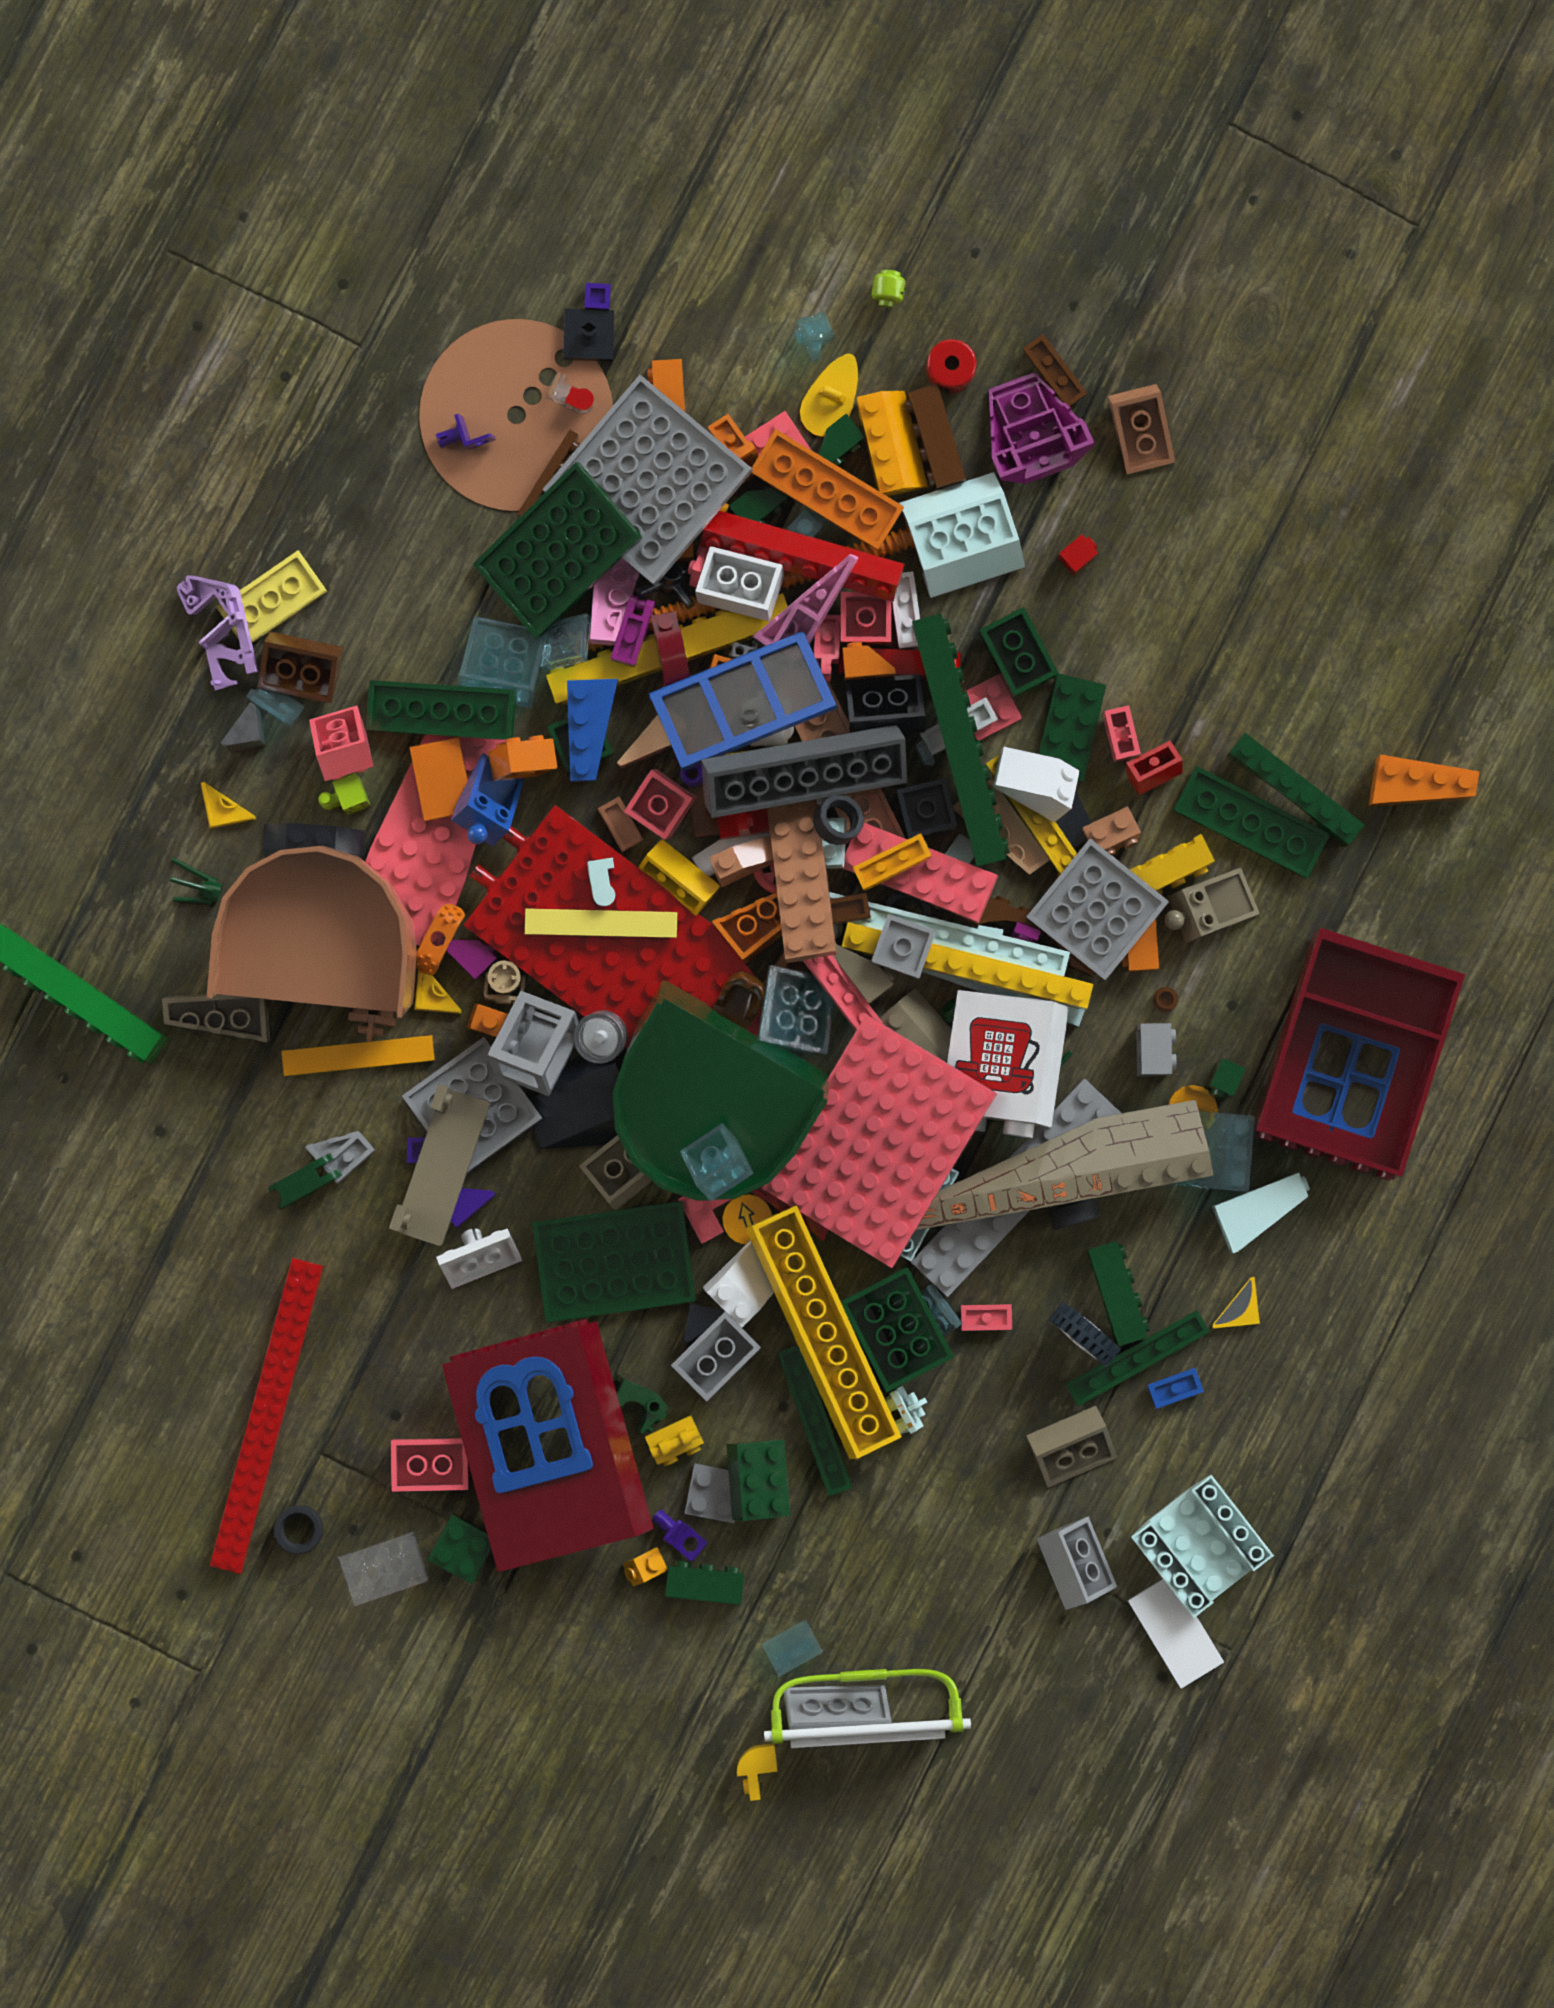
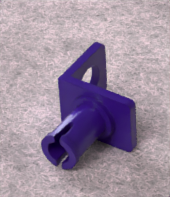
M460 414L454 415L457 423L456 427L436 433L441 449L462 441L464 447L473 449L496 440L495 436L490 433L471 440L464 418Z
M662 1509L651 1520L652 1523L657 1525L666 1534L663 1540L674 1546L690 1561H694L707 1545V1541L688 1524L681 1520L675 1522ZM694 1537L698 1543L697 1548L691 1552L686 1551L684 1548L685 1540Z

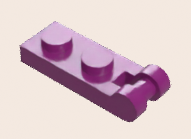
M630 595L612 652L611 661L636 668L647 628L655 608V601L648 599L646 602L639 600L638 596ZM636 609L642 610L643 614L642 616L636 615L634 611Z

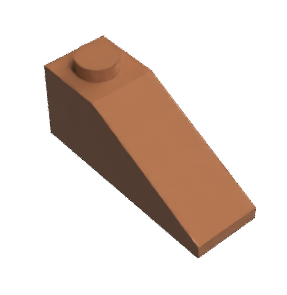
M771 836L732 846L710 857L711 867L721 888L774 864Z

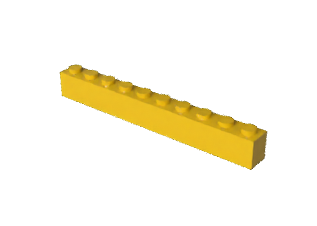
M783 593L778 595L770 621L788 607ZM722 609L715 613V617L706 619V616L692 620V625L684 628L681 624L679 629H681L687 662L731 647L734 642L742 643L754 639V635L766 626L769 621ZM654 634L644 638L645 641H643L636 668L611 661L612 650L608 649L599 652L597 658L588 660L585 657L573 662L574 666L566 669L564 666L551 669V674L546 675L557 707L568 703L567 680L618 679L617 686L661 671Z
M848 922L842 947L849 951L873 957L882 930ZM933 943L923 967L924 970L1056 1002L1081 1010L1088 1008L1093 988L1091 983Z

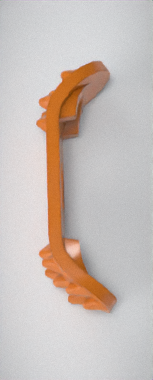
M452 904L443 905L433 919L417 951L416 968L422 973L434 975L437 972L449 944L465 917L464 911L458 906ZM440 931L445 935V942L441 946L432 944L431 936L434 932Z

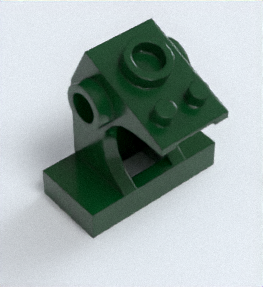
M618 1374L616 1375L613 1382L620 1406L623 1407L624 1403L629 1401L639 1402L643 1414L636 1430L640 1433L645 1431L650 1433L653 1430L651 1425L653 1423H660L666 1417V1411L669 1407L656 1392ZM654 1402L653 1406L649 1408V1405Z

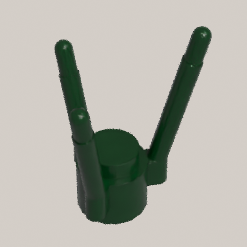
M176 858L171 859L173 863L207 881H202L200 885L170 877V882L199 890V896H203V898L174 897V902L203 903L210 906L212 902L218 903L223 884L217 883V878L210 877Z

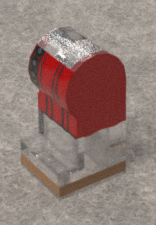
M557 371L547 392V399L577 413H589L594 406L592 392L585 388L578 389L567 384V376Z

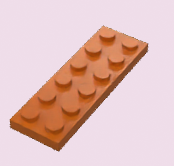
M776 428L752 466V475L877 551L904 509V506Z

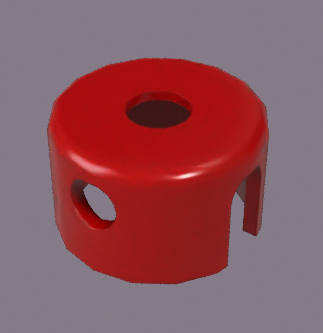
M948 339L939 342L928 355L926 373L929 382L932 385L938 384V386L950 389V394L963 391L970 385L975 376L977 364L975 354L969 345L960 340ZM950 356L956 357L959 360L958 368L955 370L947 369L945 366L946 358Z

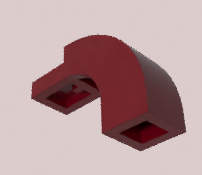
M676 612L651 616L659 654L663 688L689 677L685 647ZM691 689L667 698V705L691 700Z

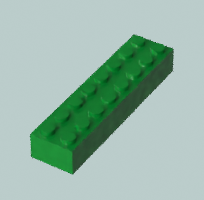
M0 923V962L4 964L3 970L14 977H24L23 983L39 993L41 990L44 991L46 994L43 997L54 1005L60 1007L63 1004L67 1008L64 1011L76 1020L81 1021L85 1019L88 1021L85 1024L86 1027L97 1034L102 1035L105 1033L108 1035L106 1040L120 1049L127 1048L129 1050L127 1055L142 1064L144 1061L153 1062L169 1039L168 1037Z

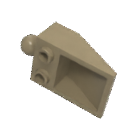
M1238 868L1168 896L1167 898L1172 910L1165 915L1164 923L1171 930L1180 929L1185 942L1188 943L1260 913L1241 868Z

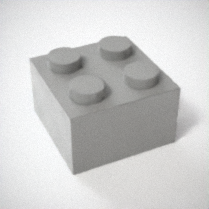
M1171 1023L1140 1024L1136 1026L1137 1077L1169 1076L1176 1069V1054H1172V1046L1176 1044V1030L1171 1029Z

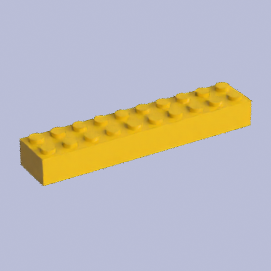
M797 1205L746 1227V1232L849 1459H858L901 1438V1434Z

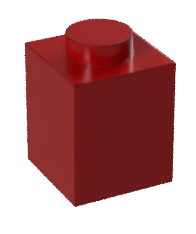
M1081 534L1059 553L1058 559L1074 576L1097 557L1098 552L1096 549L1098 547L1090 537L1085 538Z

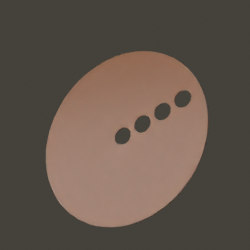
M507 319L491 322L459 337L441 354L432 367L425 382L420 402L419 414L422 439L436 470L450 486L466 498L489 508L519 511L568 431L572 430L577 433L579 438L577 442L581 444L613 407L608 381L597 361L573 360L571 365L567 367H561L555 362L556 353L563 349L564 331L534 320ZM545 368H551L557 374L558 372L562 373V378L559 379L552 395L548 394L551 386H545L539 380V374ZM572 386L578 389L585 388L592 392L594 402L590 408L582 410L565 402ZM535 387L540 390L542 398L538 404L529 405L524 401L523 394L527 388ZM514 406H520L525 410V420L520 424H513L508 420L507 413ZM460 414L464 418L471 440L489 433L495 436L496 440L473 449L464 447L462 441L441 449L436 433L456 427L457 423L454 415ZM570 454L567 456L564 463L569 459V457L571 456Z

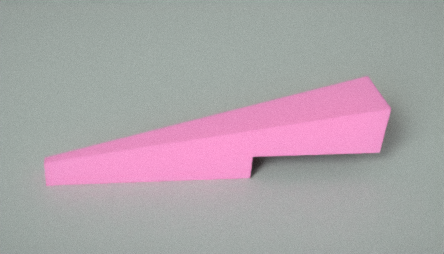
M852 554L848 555L758 631L754 638L767 646L803 631L810 645L856 564L858 557ZM798 645L782 652L796 662L803 657Z

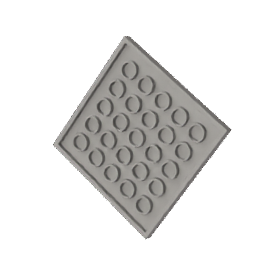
M639 375L542 490L546 492L575 462H580L642 535L643 538L622 558L656 586L751 474L753 469L643 376Z

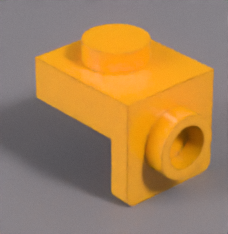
M658 1547L623 1563L625 1576L633 1586L644 1583L668 1570Z

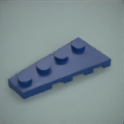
M618 679L567 680L571 782L596 781Z

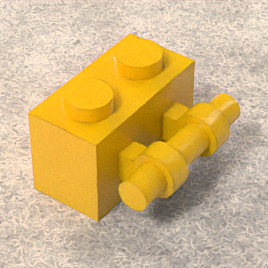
M691 1415L645 1436L657 1465L663 1463L664 1467L678 1461L677 1456L684 1452L689 1456L700 1451L699 1445L704 1443Z

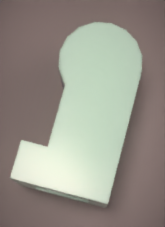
M613 858L588 861L587 865L593 899L600 906L610 905L615 899V891L610 886L608 869L614 868Z

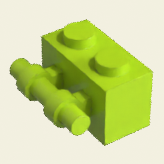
M356 773L344 775L342 778L333 781L336 793L323 792L318 798L320 805L324 809L332 810L342 806L347 815L371 806L361 779Z

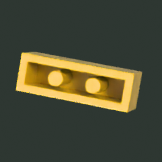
M663 839L653 847L638 867L667 889L695 916L711 901L720 887L718 883Z

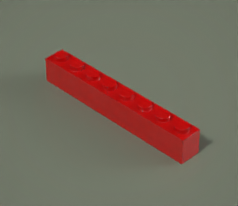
M718 511L703 529L702 547L710 548L711 546L781 564L783 571L816 580L823 578L848 555H855L858 557V560L846 579L843 588L894 602L901 582L904 568L903 563L723 511Z

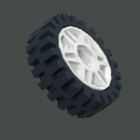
M1062 1302L1049 1318L1050 1322L1060 1329L1071 1341L1105 1367L1121 1350L1095 1325L1065 1302Z

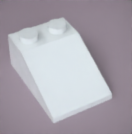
M1003 747L1000 752L993 787L1055 822L1072 809L1079 770L1058 758Z
M751 1240L703 1286V1289L741 1328L763 1307L774 1293Z

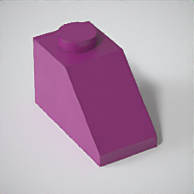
M452 940L447 948L449 954L476 981L498 960L494 956L497 951L486 942L482 944L479 940Z

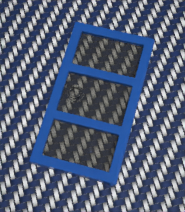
M803 631L649 693V699L656 709L682 772L700 765L701 759L725 755L837 709L835 700Z

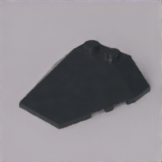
M268 823L264 824L262 849L266 858L283 849L325 846L358 856L362 859L365 831L328 825Z
M582 1051L563 1068L550 1096L535 1091L528 1097L543 1118L533 1126L541 1149L606 1145L617 1136L614 1121L613 1090L619 1071L614 1059L597 1061L591 1059Z

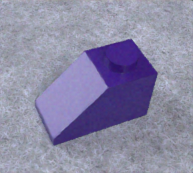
M462 1188L451 1222L456 1227L462 1225L496 1196L495 1192L492 1190Z

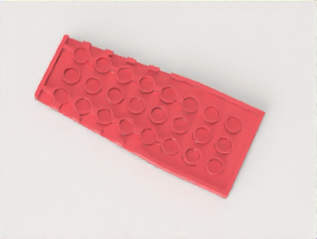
M425 735L420 745L458 737ZM459 737L467 779L469 780L480 756L483 753L488 755V751L496 748V744L505 742V740ZM411 763L374 839L365 862L393 885L413 920L416 945L420 946L439 909L445 904L457 906L466 883L476 844L469 841L466 829L451 821L452 816L424 821L413 763ZM440 931L434 932L431 936L432 944L441 946L440 943L444 940L445 935Z

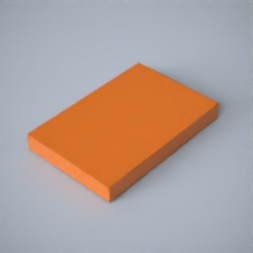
M459 737L409 747L424 821L453 816L456 803L468 782Z

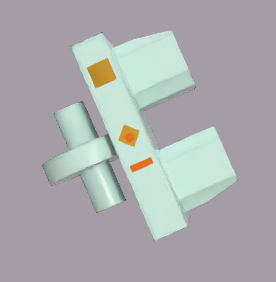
M903 1386L892 1391L885 1401L890 1412L898 1409L902 1417L895 1421L900 1434L916 1432L923 1427L920 1417L924 1416L925 1412L921 1406L927 1403L926 1399L918 1400L914 1392L907 1395Z

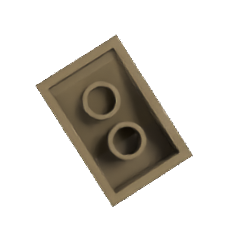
M836 944L837 955H833L869 1005L892 988L893 984L891 981L894 978L886 967L881 969L879 965Z

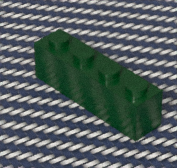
M1112 1241L1087 1249L1086 1251L1116 1345L1119 1347L1148 1338L1146 1332L1150 1331L1146 1317L1141 1318L1139 1308L1142 1307V1302L1138 1292L1134 1293L1131 1286L1135 1281L1131 1269H1126L1123 1261L1127 1259L1123 1244L1118 1245L1117 1241Z

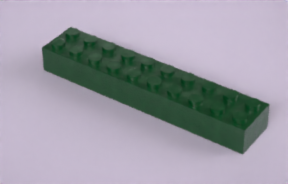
M940 613L914 620L912 624L976 865L980 867L1006 860L1005 854H1009L1010 851L1007 839H1001L999 830L1003 829L1000 814L995 815L993 805H997L994 790H988L986 781L990 780L987 765H981L980 757L984 756L981 741H975L973 733L978 732L974 716H968L967 708H970L971 704L968 692H962L960 684L965 683L961 667H955L954 659H958L955 643H949L947 635L952 634L948 618L943 619Z

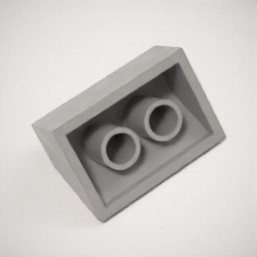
M724 1312L671 1366L708 1401L761 1347Z
M1089 1516L1037 1538L1065 1610L1087 1604L1117 1587Z

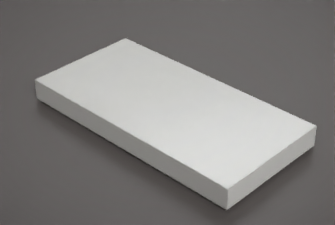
M1164 1579L1127 1600L1180 1688L1185 1687L1224 1663L1197 1616L1195 1618L1191 1616Z

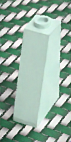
M1295 1173L1212 1206L1230 1253L1241 1250L1308 1197L1306 1191L1310 1189L1304 1176L1300 1177L1299 1173Z

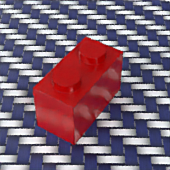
M1171 741L1126 763V776L1138 795L1183 774V760Z

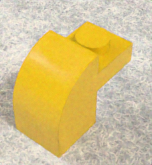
M771 1743L753 1746L746 1750L739 1759L737 1777L747 1775L748 1779H743L744 1794H750V1801L760 1800L758 1774L778 1771L775 1745Z

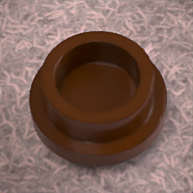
M1162 987L1154 993L1153 1004L1159 1011L1169 1012L1177 1006L1178 995L1172 988Z

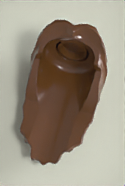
M739 971L733 974L723 984L713 1010L746 1030L764 1005L766 999L764 983L759 978L746 972Z

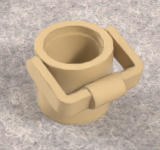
M498 961L493 964L489 972L485 973V1000L496 1002V1004L511 1005L518 996L508 994L515 992L520 985L521 991L525 992L526 975L521 976L520 970L512 962ZM489 984L491 988L500 994H488Z

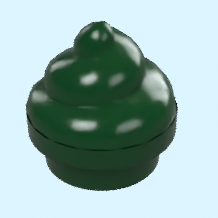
M954 998L949 1000L941 1011V1014L944 1015V1020L950 1024H953L956 1007V999Z

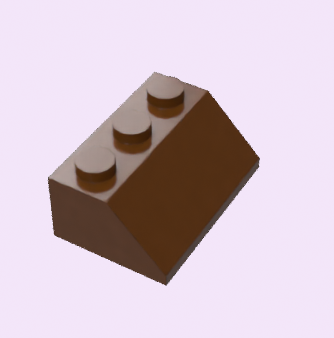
M270 632L264 641L258 688L331 703L341 669L344 647Z

